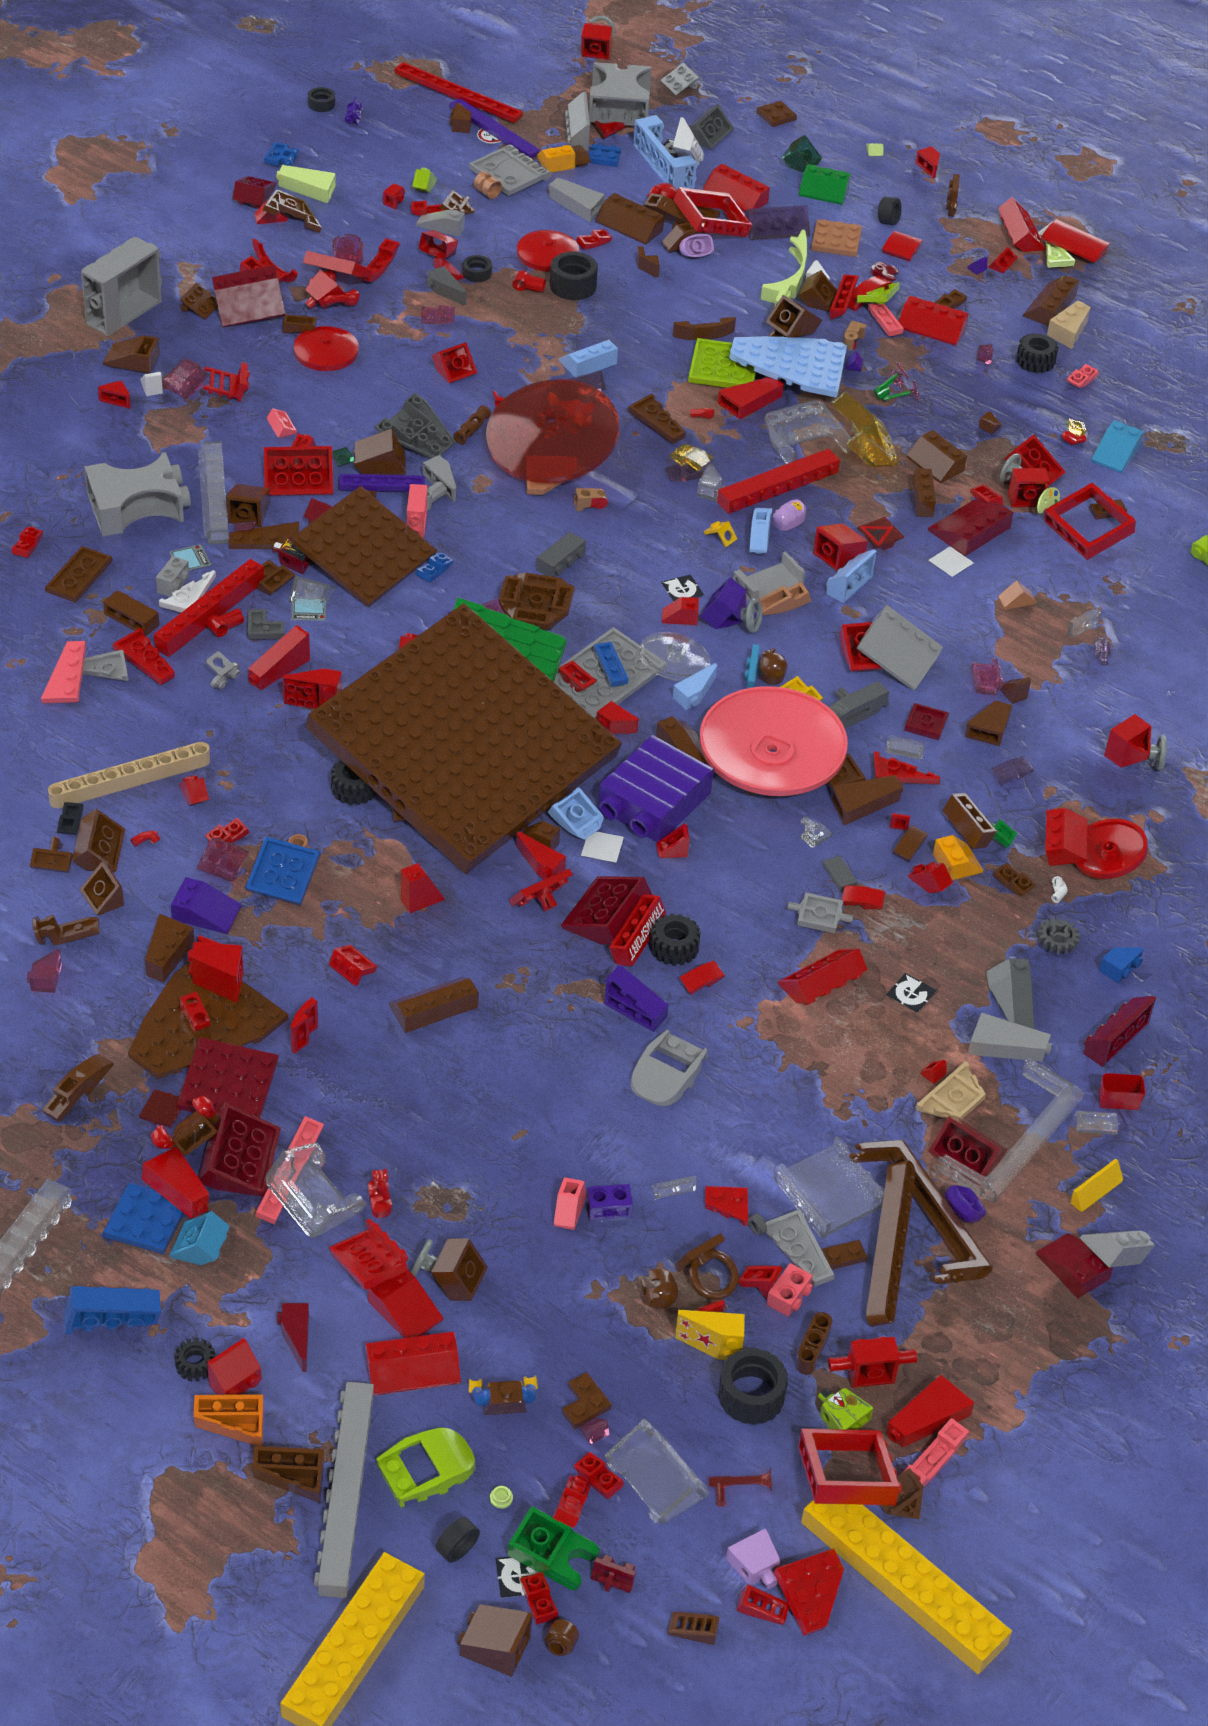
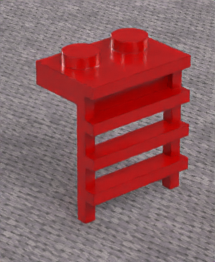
M242 362L238 374L205 366L204 371L210 372L209 386L203 385V390H207L208 394H212V392L218 393L220 397L226 395L228 399L234 397L237 398V401L241 402L244 391H247L249 387L250 371H248V364ZM214 374L220 375L219 389L213 387ZM224 376L229 377L228 391L223 390Z

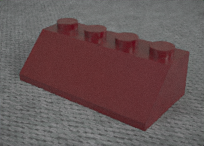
M1135 997L1128 1003L1125 1002L1120 1007L1119 1012L1113 1013L1109 1017L1105 1025L1101 1024L1093 1036L1089 1035L1084 1042L1085 1049L1083 1054L1101 1067L1107 1064L1149 1024L1156 997Z

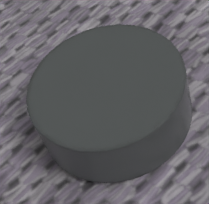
M756 1213L749 1217L748 1223L754 1234L760 1236L767 1232L766 1222L760 1214Z

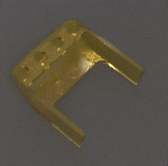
M846 391L831 402L832 406L851 422L852 430L856 434L846 442V445L860 456L867 466H897L900 463L888 430L880 419Z

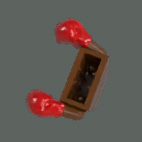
M206 1096L194 1098L192 1104L196 1112L175 1127L173 1138L168 1134L163 1125H159L151 1133L153 1144L160 1149L177 1147L185 1156L217 1133L216 1128L212 1124H216L219 1117L215 1112L212 1101Z

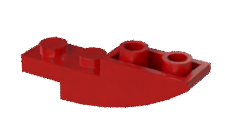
M570 1475L553 1519L572 1528L576 1526L591 1484L587 1483L588 1480L579 1475H575V1477Z

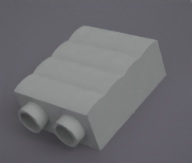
M133 237L123 245L113 249L109 254L100 257L95 263L89 264L82 269L86 325L106 336H110L162 302V278L159 268L161 255L159 249L153 243H147L138 237Z

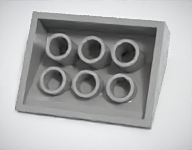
M888 605L876 615L857 647L858 650L913 691L917 688L943 646Z

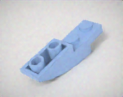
M755 508L752 519L750 552L756 554L767 553L772 508Z

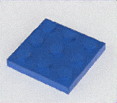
M265 836L245 888L249 892L301 906L321 853L314 849Z
M128 1183L103 1231V1236L164 1255L184 1213L157 1191Z

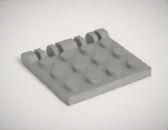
M507 145L469 163V169L476 174L486 171L502 183L501 191L508 196L541 180L546 181L552 175L549 170L542 166L539 167L537 162L525 156L524 153H520L512 145Z

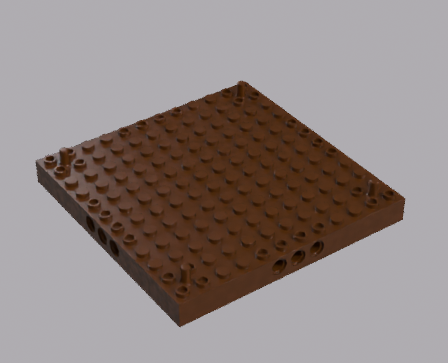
M465 603L309 713L305 726L307 730L465 874L473 870L516 836L518 831L521 832L554 804L615 758L622 745L620 740Z

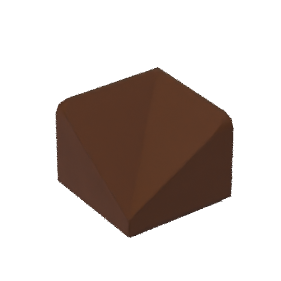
M990 411L980 418L979 428L991 434L1002 426Z

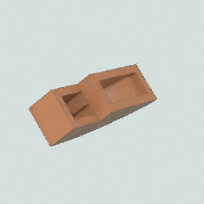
M802 582L788 589L782 586L759 599L762 605V615L783 613L811 602L810 594Z

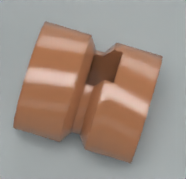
M482 171L476 176L474 187L490 199H494L500 194L502 183L486 171Z

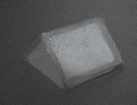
M295 576L289 603L322 611L335 591V587Z

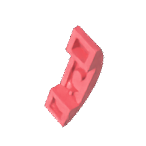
M951 1418L938 1432L937 1438L913 1465L909 1464L902 1473L911 1468L925 1487L955 1454L968 1436L969 1431Z

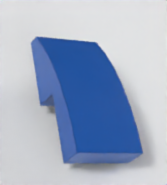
M438 553L429 558L428 564L418 568L416 575L427 582H431L442 575L452 565L453 560L443 553Z

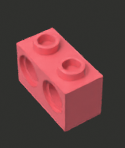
M790 1263L769 1291L767 1306L787 1317L793 1311H798L802 1304V1298L808 1296L812 1291L813 1285L811 1281L813 1275Z

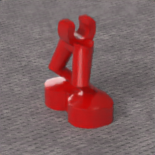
M383 1169V1171L373 1170V1180L368 1183L372 1215L376 1218L387 1217L392 1212V1201L387 1182L389 1179L387 1169Z

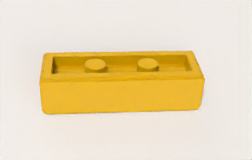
M1114 1159L1074 1189L1070 1203L1080 1212H1083L1123 1181L1119 1161Z

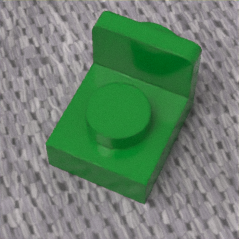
M1001 819L995 824L991 823L997 830L993 838L1005 848L1009 847L1017 832Z

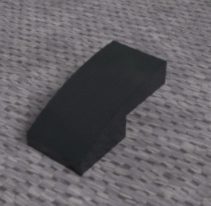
M64 802L62 815L59 817L57 833L77 834L84 810L82 803Z

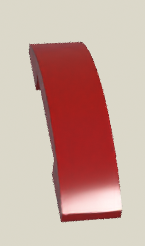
M385 238L378 247V254L365 267L373 271V274L367 277L356 276V278L367 282L377 280L391 264L400 246V242Z
M874 276L865 280L854 289L848 308L854 312L865 305V302L857 301L858 295H867V292L881 287L887 290L893 282L882 276Z

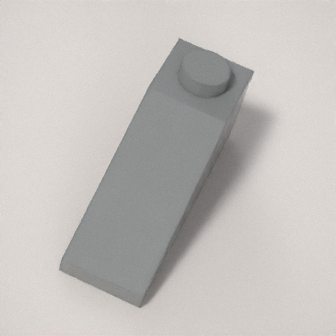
M445 210L421 215L416 226L459 237L464 230L465 213L457 210Z
M438 455L423 462V476L432 484L438 481L444 483V486L447 488L445 495L452 502H455L456 485L448 461Z

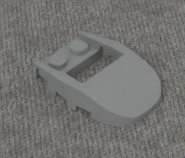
M666 1030L647 1046L639 1059L631 1077L630 1086L632 1091L638 1097L658 1106L672 1105L683 1096V1092L687 1088L691 1089L694 1085V1080L702 1069V1061L707 1059L708 1049L704 1048L703 1050L670 1034V1031ZM657 1050L689 1066V1068L683 1073L651 1057V1055Z

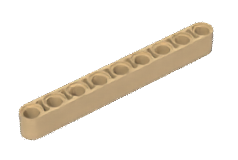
M197 742L51 784L48 788L50 805L53 808H63L64 802L80 803L205 767L210 763L209 745L205 742Z

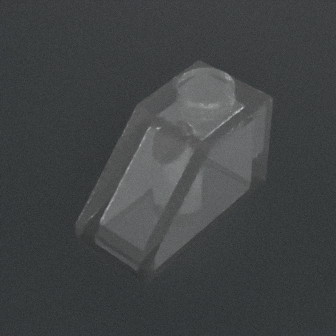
M708 464L698 483L697 497L716 502L718 490L724 488V486H722L723 478L712 464Z

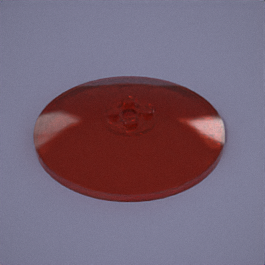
M545 380L524 386L511 393L499 403L489 418L486 440L494 461L512 476L536 483L563 482L589 473L609 457L619 438V417L612 401L595 387L573 380Z

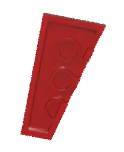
M141 628L113 643V650H123L125 659L158 684L162 685L175 677L174 670L159 655V651L152 646L150 639L145 637Z

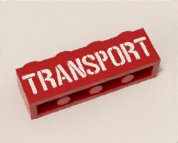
M643 894L609 946L617 965L633 966L651 938L653 924L656 923L658 918L662 919V916L666 914L660 896Z

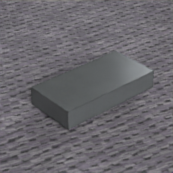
M840 856L823 861L822 866L839 891H843L845 886H857V880Z

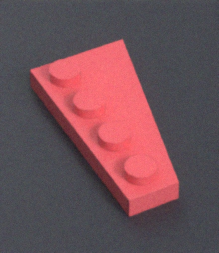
M67 641L41 697L42 703L79 702L87 647L85 641Z

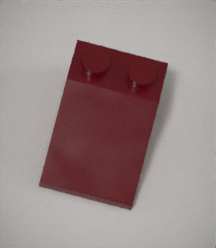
M252 176L243 177L235 181L233 200H237V203L240 204L251 203V206L260 208L270 198L277 182Z
M1069 1233L1036 1252L1039 1259L1077 1299L1110 1280L1113 1267H1108L1081 1239Z

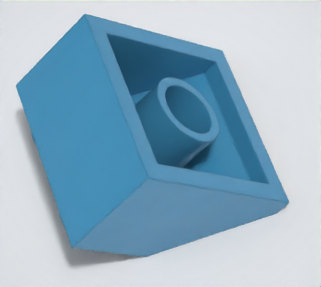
M212 1211L187 1220L183 1223L169 1256L198 1265L214 1262L219 1257V1250L227 1238L230 1226Z

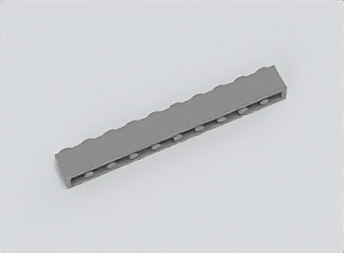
M347 1382L346 1390L341 1391L340 1404H343V1410L338 1411L337 1423L341 1424V1426L335 1432V1443H338V1447L333 1449L332 1463H335V1468L330 1469L329 1483H332V1489H327L326 1503L330 1504L329 1510H324L323 1524L327 1525L326 1530L321 1531L320 1544L324 1546L323 1551L318 1552L317 1565L321 1566L320 1572L315 1573L314 1587H318L319 1596L347 1598L373 1406L374 1384Z

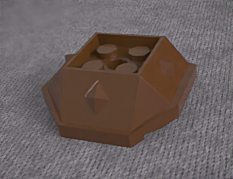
M527 572L514 576L508 575L505 576L498 605L510 618L538 626L540 629L552 630L559 621L569 615L575 586L569 585L562 578Z

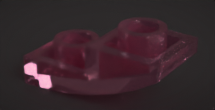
M439 305L437 309L422 306L421 323L446 324L455 321V307Z

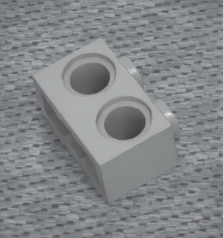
M175 556L171 557L156 576L157 593L171 597L172 592L179 590L189 578V562Z

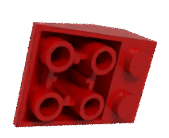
M323 668L283 675L284 704L316 709L342 690V671Z

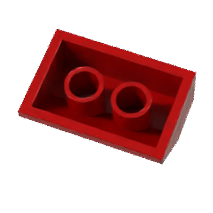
M1067 808L1046 810L1045 852L1049 866L1087 862V818Z

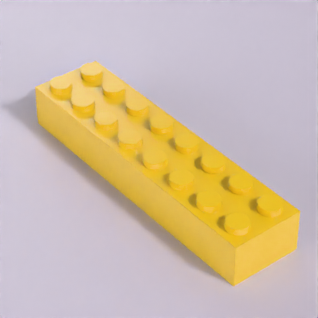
M384 1552L281 1701V1717L297 1726H332L424 1589L425 1573Z

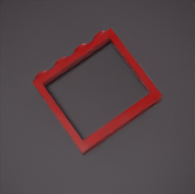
M679 187L673 199L696 232L747 237L752 227V223L729 193ZM696 206L722 209L729 220L703 217Z
M1093 482L1044 510V522L1086 560L1135 533L1136 520L1134 517L1124 511L1121 506L1116 504L1110 496H1107ZM1089 498L1094 499L1121 523V525L1092 542L1087 541L1060 516Z
M801 1429L798 1448L815 1504L896 1505L897 1497L901 1493L902 1487L901 1482L897 1480L896 1468L892 1466V1455L888 1454L887 1441L883 1439L881 1430ZM817 1450L873 1451L884 1482L826 1481Z

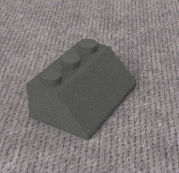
M718 104L706 110L689 125L699 145L709 150L734 129Z

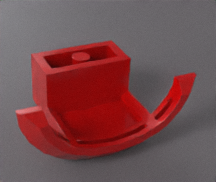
M252 239V245L259 260L253 256L248 257L240 262L239 272L275 265L267 256L263 244L258 240ZM275 265L279 283L281 281H295L298 276V272L295 269H292L291 272H286Z

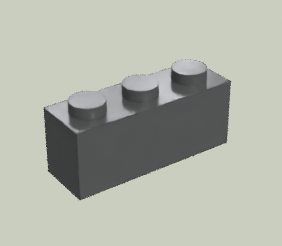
M571 532L567 533L537 557L536 571L553 577L562 574L565 569L572 566L575 561L585 555L586 541Z

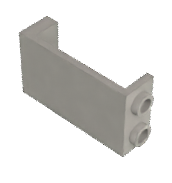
M785 551L782 554L780 564L746 576L739 569L734 571L733 580L746 589V599L750 602L751 599H760L782 586L788 589L799 582L804 584L805 571Z

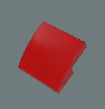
M894 231L883 246L882 253L911 262L923 240Z
M313 997L301 1006L291 1023L292 1053L294 1054L309 1043V1034L318 1028V1002Z

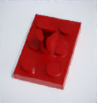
M570 868L520 890L509 899L512 907L518 904L521 907L536 898V900L540 901L544 912L551 910L558 905L552 892L561 889L563 885L569 883L568 879L573 874Z

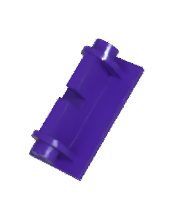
M354 97V102H350L347 105L345 121L348 124L356 122L359 125L363 107L356 97Z

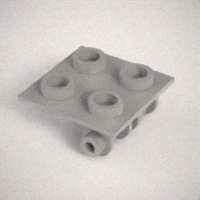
M682 63L661 79V81L677 95L688 86L691 89H696L698 86L696 80L699 77Z

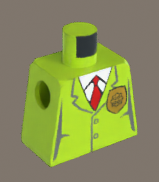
M824 1388L818 1395V1398L823 1402L820 1417L829 1429L859 1430L871 1420L873 1407L846 1388L841 1389L835 1395L828 1388Z

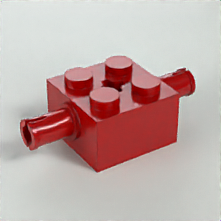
M882 1336L876 1339H857L851 1341L847 1357L828 1358V1368L830 1372L847 1370L852 1388L895 1384L899 1364L917 1363L918 1358L916 1349L898 1351L895 1337Z

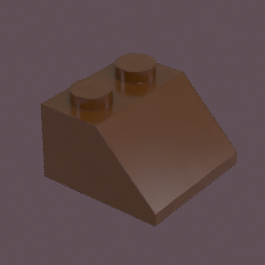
M820 270L806 278L798 295L807 307L830 312L837 289Z

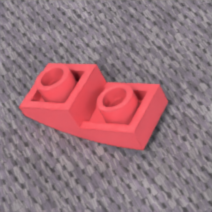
M1085 364L1080 370L1076 369L1067 378V382L1082 388L1093 381L1099 375V371Z

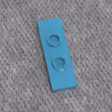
M753 644L751 657L747 658L746 668H749V670L746 669L744 679L748 680L747 688L755 686L760 646Z

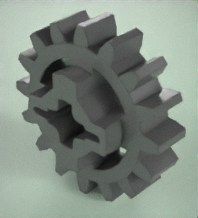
M1051 917L1049 922L1044 920L1043 924L1039 925L1037 933L1038 943H1043V949L1048 947L1050 953L1053 950L1058 955L1060 951H1063L1064 954H1067L1068 950L1073 952L1074 947H1077L1079 943V929L1074 928V923L1068 924V919L1061 921L1060 917L1057 920Z

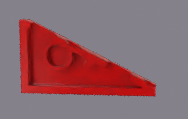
M874 751L875 778L896 775L901 783L940 784V776L929 771L927 774L917 771L916 766L900 762L893 757L886 759L879 756L880 752Z

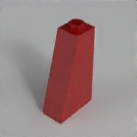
M767 377L719 390L718 404L740 420L781 398L784 384L779 380Z
M298 625L294 626L248 668L250 684L259 690H263L281 679L283 675L289 674L310 661L309 633Z
M177 1147L143 1163L142 1180L189 1218L193 1219L208 1211L209 1193Z
M940 1375L888 1422L886 1434L892 1442L897 1443L903 1448L940 1431L951 1418L959 1422L972 1414L975 1402L944 1376Z

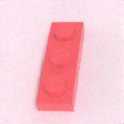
M877 302L868 304V310L888 336L903 334L904 328L885 304H877Z

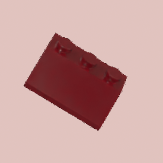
M948 1116L928 1152L981 1185L998 1166L1007 1148L960 1118Z

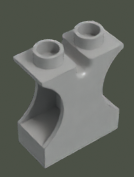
M594 62L593 81L590 91L589 122H624V125L635 126V120L648 117L652 67L628 65L627 69H619L617 64Z
M163 452L152 464L137 469H120L106 463L84 466L87 495L102 537L123 533L132 522L148 516H166L179 522H184L183 507L191 506L187 486H178L182 485L180 467L178 464L170 465L166 452Z

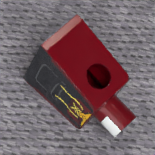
M292 536L284 544L276 542L273 552L279 554L280 564L300 574H304L313 560L291 543Z

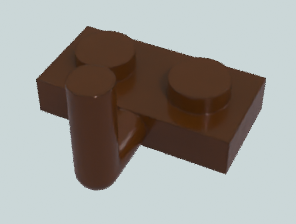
M54 836L51 839L50 850L33 848L30 867L69 873L73 854L71 852L57 851L63 847V844L57 836Z

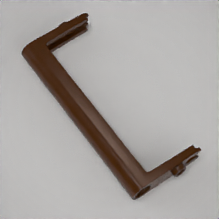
M904 1140L868 1142L855 1145V1148L861 1152L848 1155L854 1163L888 1161L893 1164L910 1160L914 1164L915 1181L913 1196L959 1261L958 1263L942 1265V1270L940 1271L944 1275L933 1277V1281L936 1284L979 1280L991 1273L993 1266Z

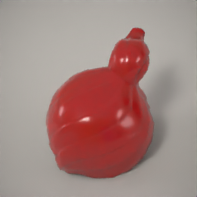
M663 182L653 186L650 193L664 195L673 200L677 190L673 185Z

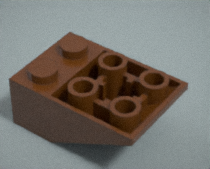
M142 335L113 343L103 361V365L150 373L160 354L159 338Z

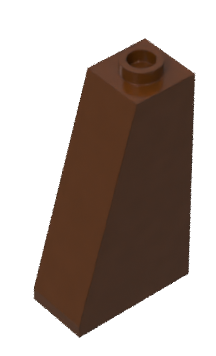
M896 775L836 785L832 787L831 801L842 824L847 825L900 801L903 785L898 781Z

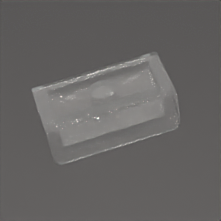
M890 735L886 752L922 759L925 742Z
M695 1175L657 1183L651 1189L655 1199L695 1191L697 1177Z

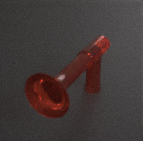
M771 1467L767 1473L757 1476L709 1477V1487H716V1506L723 1507L726 1505L725 1487L764 1485L770 1488L772 1492Z

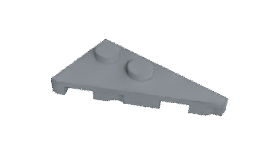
M123 650L85 658L83 675L129 681Z

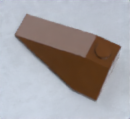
M671 716L657 722V738L708 765L702 754L697 733L685 721Z

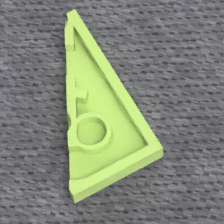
M1045 241L1048 268L1074 266L1075 259L1065 249Z

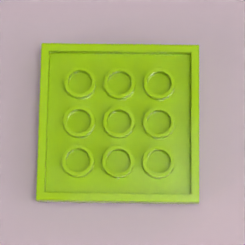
M697 338L688 382L728 388L754 381L756 371H754L755 367L752 365L743 366L739 362L729 359L733 343Z

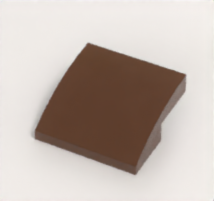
M267 560L262 564L264 566V579L258 583L256 589L272 595L293 579L295 574L284 565L278 567L272 561Z

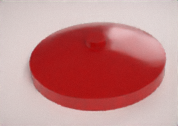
M555 230L530 232L524 235L517 244L519 260L532 269L550 272L551 262L557 255L569 251L579 252V246L571 236Z
M315 327L314 330L302 332L294 341V355L298 362L307 368L318 371L343 369L351 365L359 353L358 341L354 335L338 327Z
M1105 819L1092 823L1088 826L1087 862L1074 864L1079 871L1093 878L1112 879L1124 876L1139 867L1148 853L1146 835L1137 824L1124 819Z

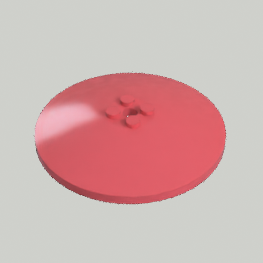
M764 686L747 688L723 697L706 713L700 729L702 754L708 765L721 778L743 790L769 796L802 794L826 784L839 772L844 764L848 746L847 735L842 722L827 705L808 694L782 687Z

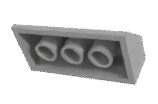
M582 92L568 104V110H565L567 144L571 146L581 145L588 151L590 122L587 94Z

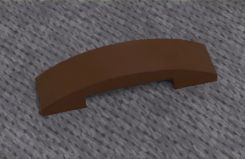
M736 317L720 318V321L715 323L690 325L689 321L673 322L672 336L684 340L721 338L735 332Z

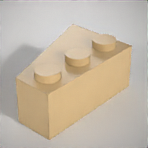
M1079 300L1050 320L1047 335L1073 349L1075 342L1088 322L1091 307Z

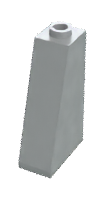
M558 177L550 183L548 188L550 191L549 198L588 222H591L596 217L605 202V194Z
M981 1013L970 1041L968 1054L1043 1062L1045 1054L1049 1055L1052 1043H1049L1051 1034Z

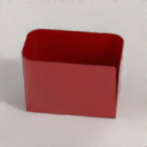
M435 230L421 232L419 249L440 259L456 254L457 239ZM433 237L442 240V244L436 245Z
M1105 1073L1102 1076L1098 1092L1100 1108L1139 1110L1146 1094L1144 1078L1133 1074Z

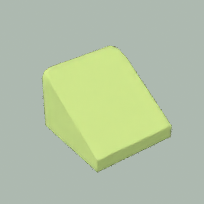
M866 144L869 156H883V144Z

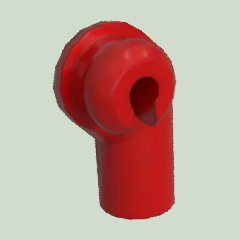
M710 407L691 409L690 416L691 418L702 417L711 419L714 417V409Z
M1064 431L1061 435L1062 439L1070 445L1084 443L1087 440L1085 434L1077 436L1070 431Z
M151 830L139 833L132 837L130 841L134 847L150 839L152 844H155L160 840V836L157 831Z

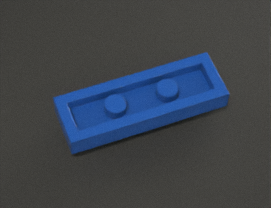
M612 642L594 644V651L610 686L628 684L629 678Z

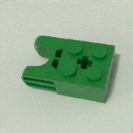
M531 1506L510 1540L507 1555L538 1573L543 1572L547 1578L572 1591L579 1589L582 1580L580 1574L572 1569L568 1562L573 1558L593 1561L600 1553L597 1544L572 1531L571 1527L553 1519V1517Z

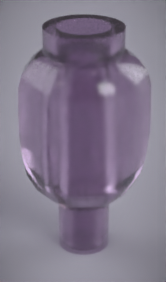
M1104 636L1098 637L1094 643L1096 658L1101 661L1102 666L1108 664V659L1111 656L1110 642Z

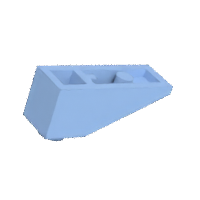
M714 663L675 684L673 699L686 710L701 703L716 679L717 664Z

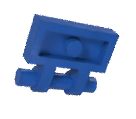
M274 142L264 157V163L273 166H279L280 163H284L283 165L292 166L293 160L298 156L299 149H289L288 144Z
M598 143V145L592 144L589 154L591 164L618 167L622 148L615 145L604 146L601 143Z

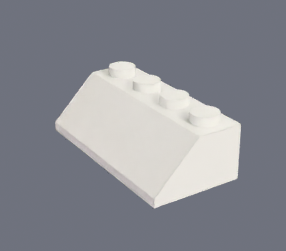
M681 117L673 148L679 157L691 155L696 160L697 165H699L700 161H703L704 158L703 150L685 119Z

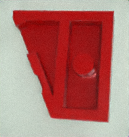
M593 122L604 138L626 127L624 122Z
M705 1186V1208L718 1212L728 1219L734 1217L740 1220L742 1225L748 1226V1188Z

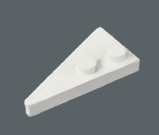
M216 571L207 572L196 583L191 581L181 589L172 592L170 598L166 600L160 599L159 607L177 612L184 611L205 594L216 577Z

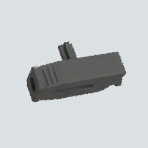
M879 681L851 694L840 687L835 693L839 700L828 707L838 716L844 728H848L877 714L882 706L884 708L889 706V691Z

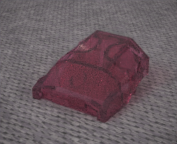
M187 358L180 360L179 364L162 380V388L164 387L186 400L201 387L202 382L206 379V372L199 364Z
M211 838L196 869H201L214 876L225 878L228 881H235L249 852L233 843L225 842L223 839Z

